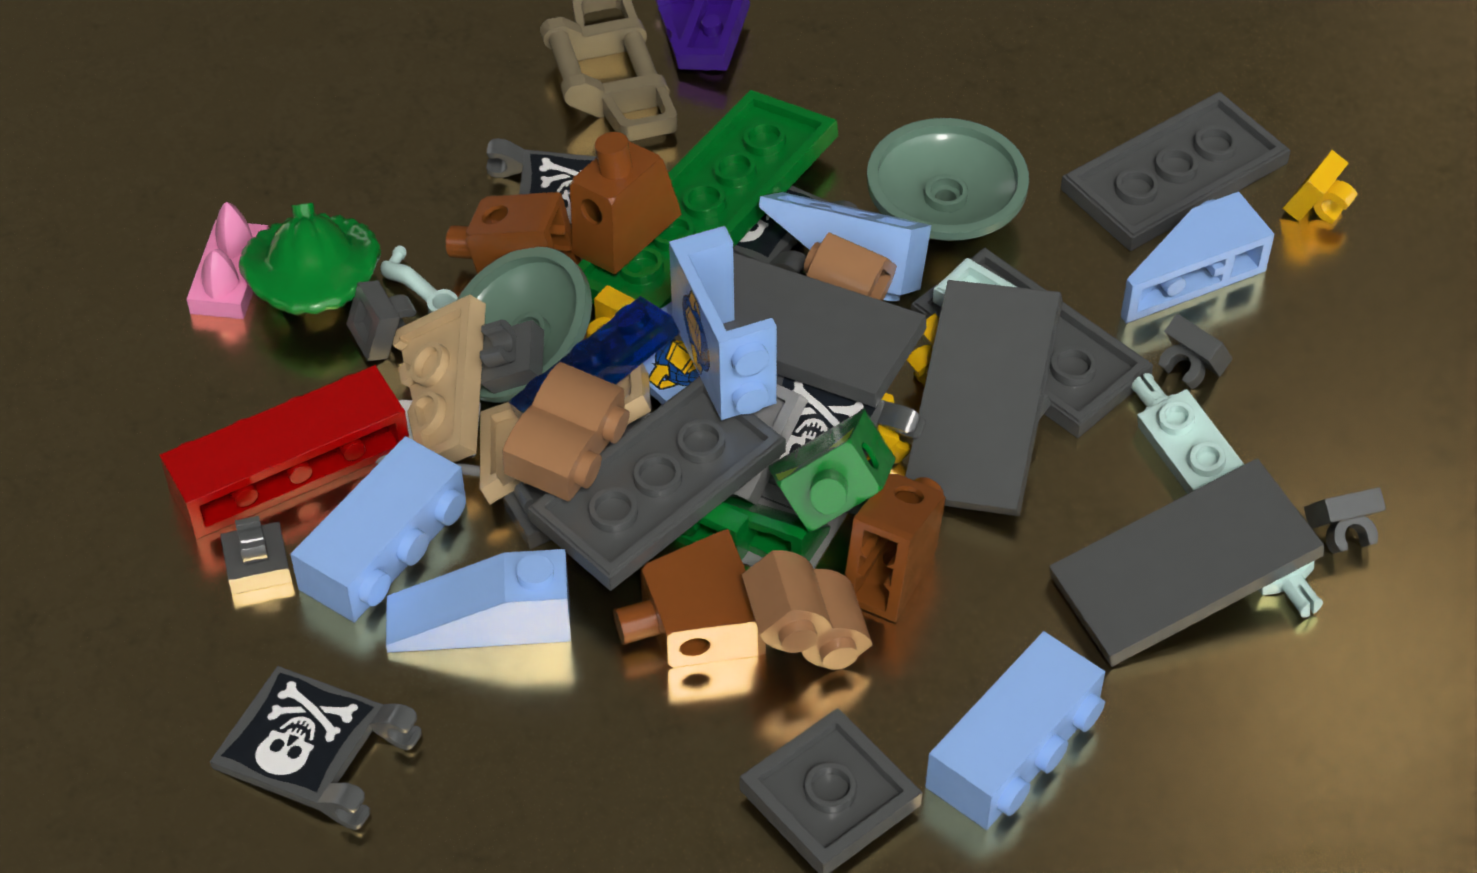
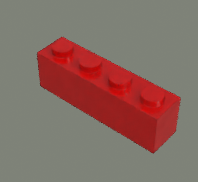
M374 365L357 373L346 375L333 383L304 395L293 397L285 403L249 418L240 419L232 425L196 440L182 443L178 447L159 456L169 491L197 540L234 524L235 520L248 518L376 463L380 457L387 455L405 436L409 438L404 408L377 366Z

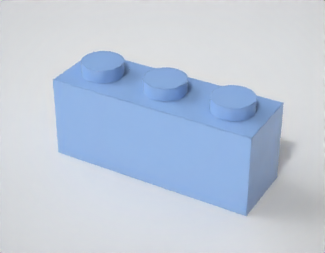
M405 436L290 554L298 590L355 623L370 606H376L384 599L391 583L408 565L416 564L423 557L431 540L445 526L452 525L461 516L466 504L462 467Z
M1043 631L929 753L925 788L986 831L1002 813L1011 816L1026 799L1032 779L1041 770L1047 774L1050 773L1061 761L1068 747L1067 740L1077 729L1083 732L1088 731L1099 718L1105 706V700L1100 698L1105 671Z

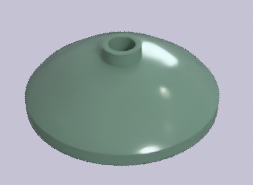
M954 118L920 120L894 130L875 147L867 167L868 192L880 213L931 225L929 239L941 241L973 239L1002 228L1022 209L1029 185L1027 164L1020 151L1011 141L997 131L982 124Z
M534 247L510 252L481 270L458 297L457 300L470 294L486 304L485 324L503 319L513 326L533 320L544 330L542 380L495 394L481 384L480 400L501 403L530 395L540 389L548 374L559 362L568 365L577 353L588 329L592 310V296L586 275L564 253L548 247Z

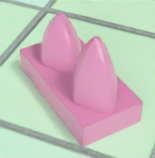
M224 203L219 211L217 220H215L187 296L190 314L244 319L253 290L242 277L238 262L242 249L246 246L247 242L251 238L256 237L259 231L269 229L268 225L247 223L243 214L232 203Z

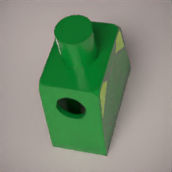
M863 409L769 465L768 468L807 531L811 532L881 491L896 458L866 410ZM862 447L868 453L870 460L866 459Z

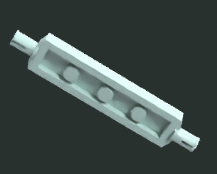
M1145 373L1143 374V380L1140 376L1134 380L1131 388L1147 407L1143 412L1137 414L1138 428L1187 494L1244 465L1187 389L1178 394L1166 396L1154 380L1152 374ZM1314 561L1259 589L1262 596L1285 592L1299 611L1301 617H1309L1310 610L1314 614L1323 605L1322 599L1317 596L1305 580L1314 569Z

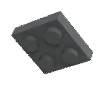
M838 707L740 776V791L818 873L832 872L920 807L922 801V791Z

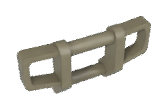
M572 0L574 22L561 16L547 19L542 23L540 33L545 46L552 49L563 78L561 91L568 105L596 117H606L614 131L626 135L628 141L665 135L677 130V112L669 96V87L665 78L657 74L645 44L647 40L646 30L642 21L638 19L631 0ZM611 8L621 10L624 19L585 26L584 15L587 13ZM627 51L637 77L601 83L600 80L583 74L577 60H586ZM656 106L661 111L659 115L633 120L625 118L622 114Z

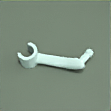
M403 246L395 247L390 260L381 263V274L389 280L406 285L427 302L428 314L458 299L453 291L448 289L436 290L414 269L400 264L407 254Z

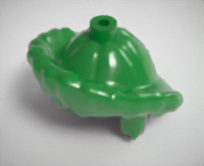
M314 202L291 205L293 217L287 218L284 223H274L269 229L259 231L256 237L251 238L247 242L246 246L242 249L238 262L240 273L255 295L281 311L294 315L303 313L317 315L325 310H336L354 299L358 282L371 280L381 255L380 243L376 239L374 232L367 225L359 223L354 218L346 219L341 215L330 217L326 213L316 214Z

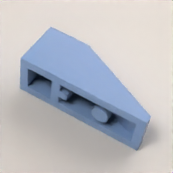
M1239 191L1216 200H1208L1200 206L1192 208L1127 278L1120 317L1127 324L1266 272L1275 235L1274 232Z
M784 192L760 196L759 208L809 250L816 242L821 243L828 232L891 260L897 268L884 298L885 301H899L901 295L921 289L931 225Z
M565 549L504 552L387 595V653L571 641L569 585Z

